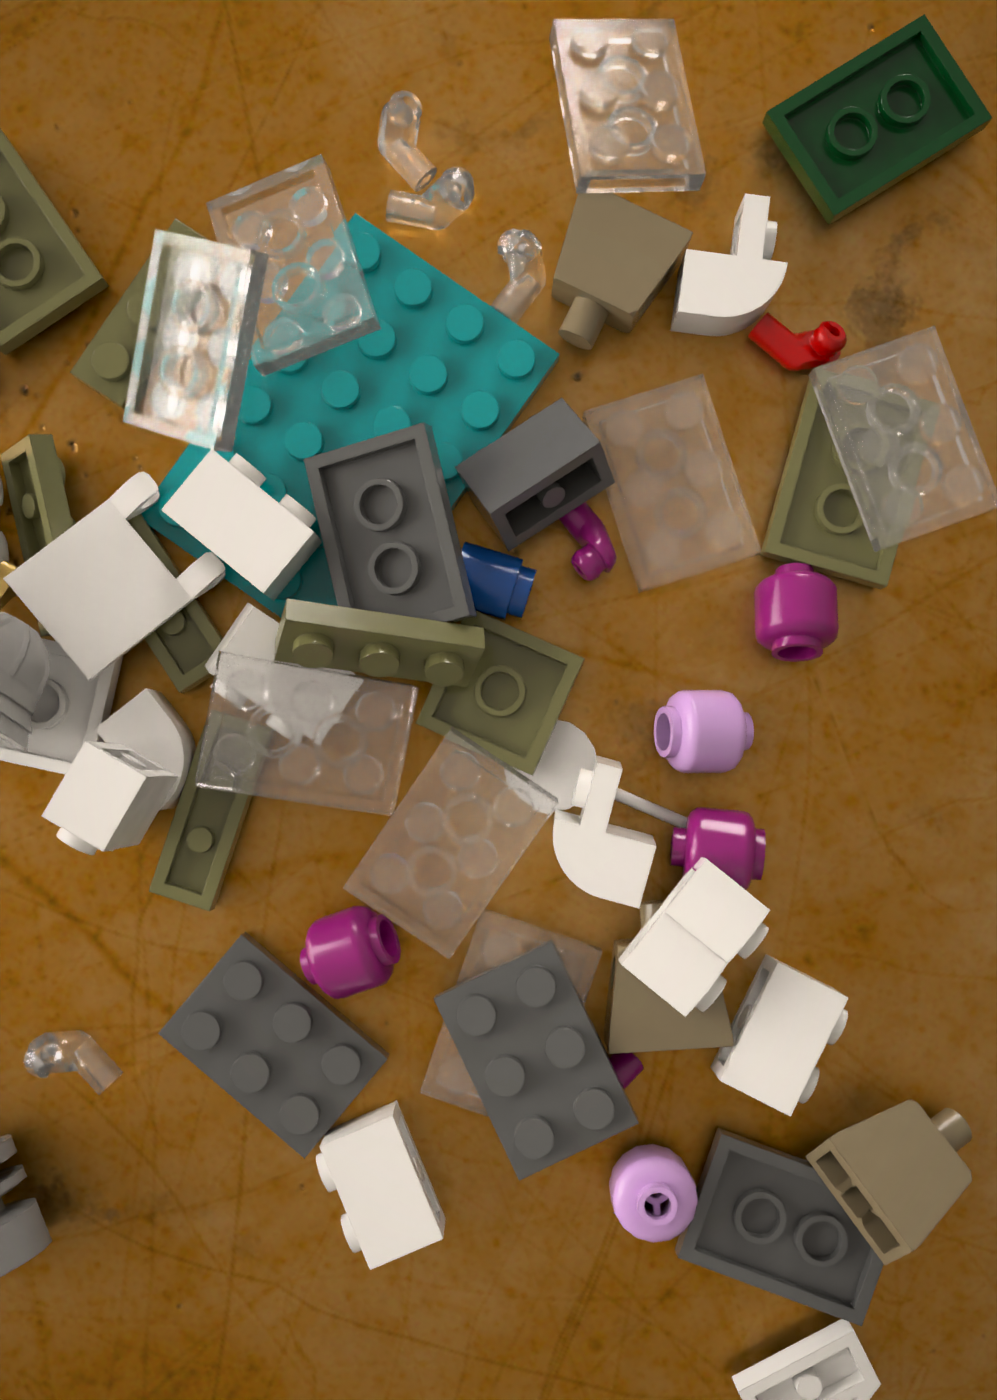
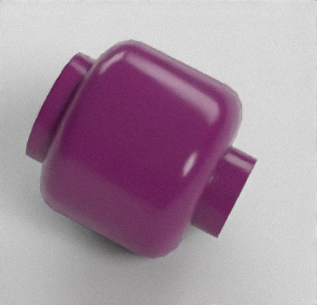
M805 563L781 565L776 568L774 575L764 578L756 586L754 591L755 637L757 642L764 648L772 650L774 658L790 662L812 660L820 657L823 654V648L828 647L837 639L839 625L836 584L827 576L814 572V568L811 565Z
M705 807L695 808L688 815L685 828L673 827L670 866L682 867V876H684L691 868L695 870L693 866L703 857L747 890L751 880H761L763 875L766 849L765 829L755 828L752 816L745 811Z
M353 906L319 918L312 923L307 931L306 947L300 952V963L306 979L311 984H318L324 993L334 999L347 998L382 986L388 982L393 973L394 964L400 960V942L397 932L387 916L384 914L378 915L367 906Z

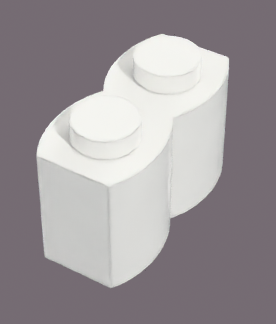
M703 857L693 866L695 870L691 868L683 876L661 907L643 926L618 959L622 966L685 1017L694 1007L704 1012L714 1003L726 986L727 980L721 976V973L736 954L743 959L749 957L761 944L769 931V927L762 922L770 909Z

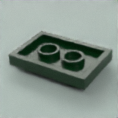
M924 14L768 110L762 123L827 224L830 225L982 131L991 121L992 116Z

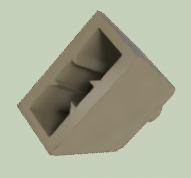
M583 180L553 278L551 296L570 307L558 331L559 335L576 347L591 350L604 323L621 332L630 333L681 264L693 232L591 182Z
M665 900L641 902V929ZM634 938L614 940L604 1025V1042L609 1054L734 1046L733 1033L723 991L707 1010L701 1012L698 1008L694 1007L685 1017L620 964L618 959Z
M912 1099L835 1133L805 1156L884 1265L917 1249L972 1182L971 1170L957 1154V1151L972 1139V1132L966 1120L958 1112L950 1108H944L930 1119L919 1103Z

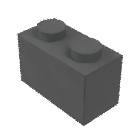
M560 398L455 466L474 506L508 551L514 549L615 483L601 442L563 398Z

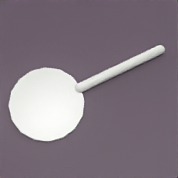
M558 720L534 775H529L504 763L507 783L516 797L532 809L550 813L555 812V809L561 811L568 810L573 807L571 801L580 768L591 771L593 769L596 758L595 748L582 730L570 722ZM617 789L616 801L678 828H685L687 817L625 790Z

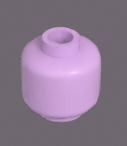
M723 690L678 691L669 698L666 706L658 709L654 721V742L657 752L660 756L666 758L675 770L682 773H724L730 771L738 765L743 757L744 750H748L751 747L754 738V724L750 714L743 711L741 703L733 693Z
M654 1144L641 1145L624 1153L612 1169L609 1181L611 1202L614 1213L625 1230L638 1239L653 1243L669 1241L685 1231L694 1218L698 1198L696 1184L681 1157L666 1147Z

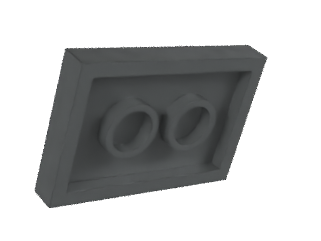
M424 422L304 459L338 606L449 623L477 617L432 426Z
M247 932L240 935L158 1033L304 1159L389 1057L387 1051Z
M552 939L453 986L433 998L519 1181L639 1124L633 1106Z
M718 1128L696 1188L698 1203L694 1218L685 1231L679 1235L675 1247L677 1257L862 1326L884 1265L809 1161Z

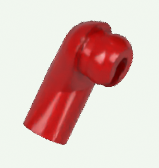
M769 312L762 317L748 335L749 339L790 371H802L829 366L839 359L841 350L847 342L844 329L836 322L823 321L815 330L793 333Z

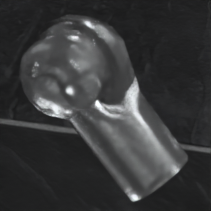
M402 90L395 92L391 96L390 101L383 106L377 146L383 158L414 191L418 192L433 180L437 173V168L416 147L420 127L419 118L423 111L421 101L415 94Z
M460 166L450 167L422 195L390 190L386 207V221L432 230L445 229L468 209L473 201L475 191L474 179L471 173Z
M512 228L506 230L501 235L497 245L498 254L502 255L504 262L508 265L510 281L490 306L514 323H517L544 288L546 273L542 245L539 239L530 230Z
M83 1031L46 1032L31 1041L23 1059L27 1072L37 1078H47L49 1074L77 1071L98 1095L104 1092L124 1073L92 1037Z

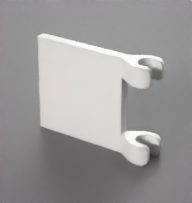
M146 472L135 474L108 500L3 578L89 681L103 672L193 600L216 586L225 576V566L216 554L206 552L175 579L129 524L128 520L149 509L160 498L156 482Z

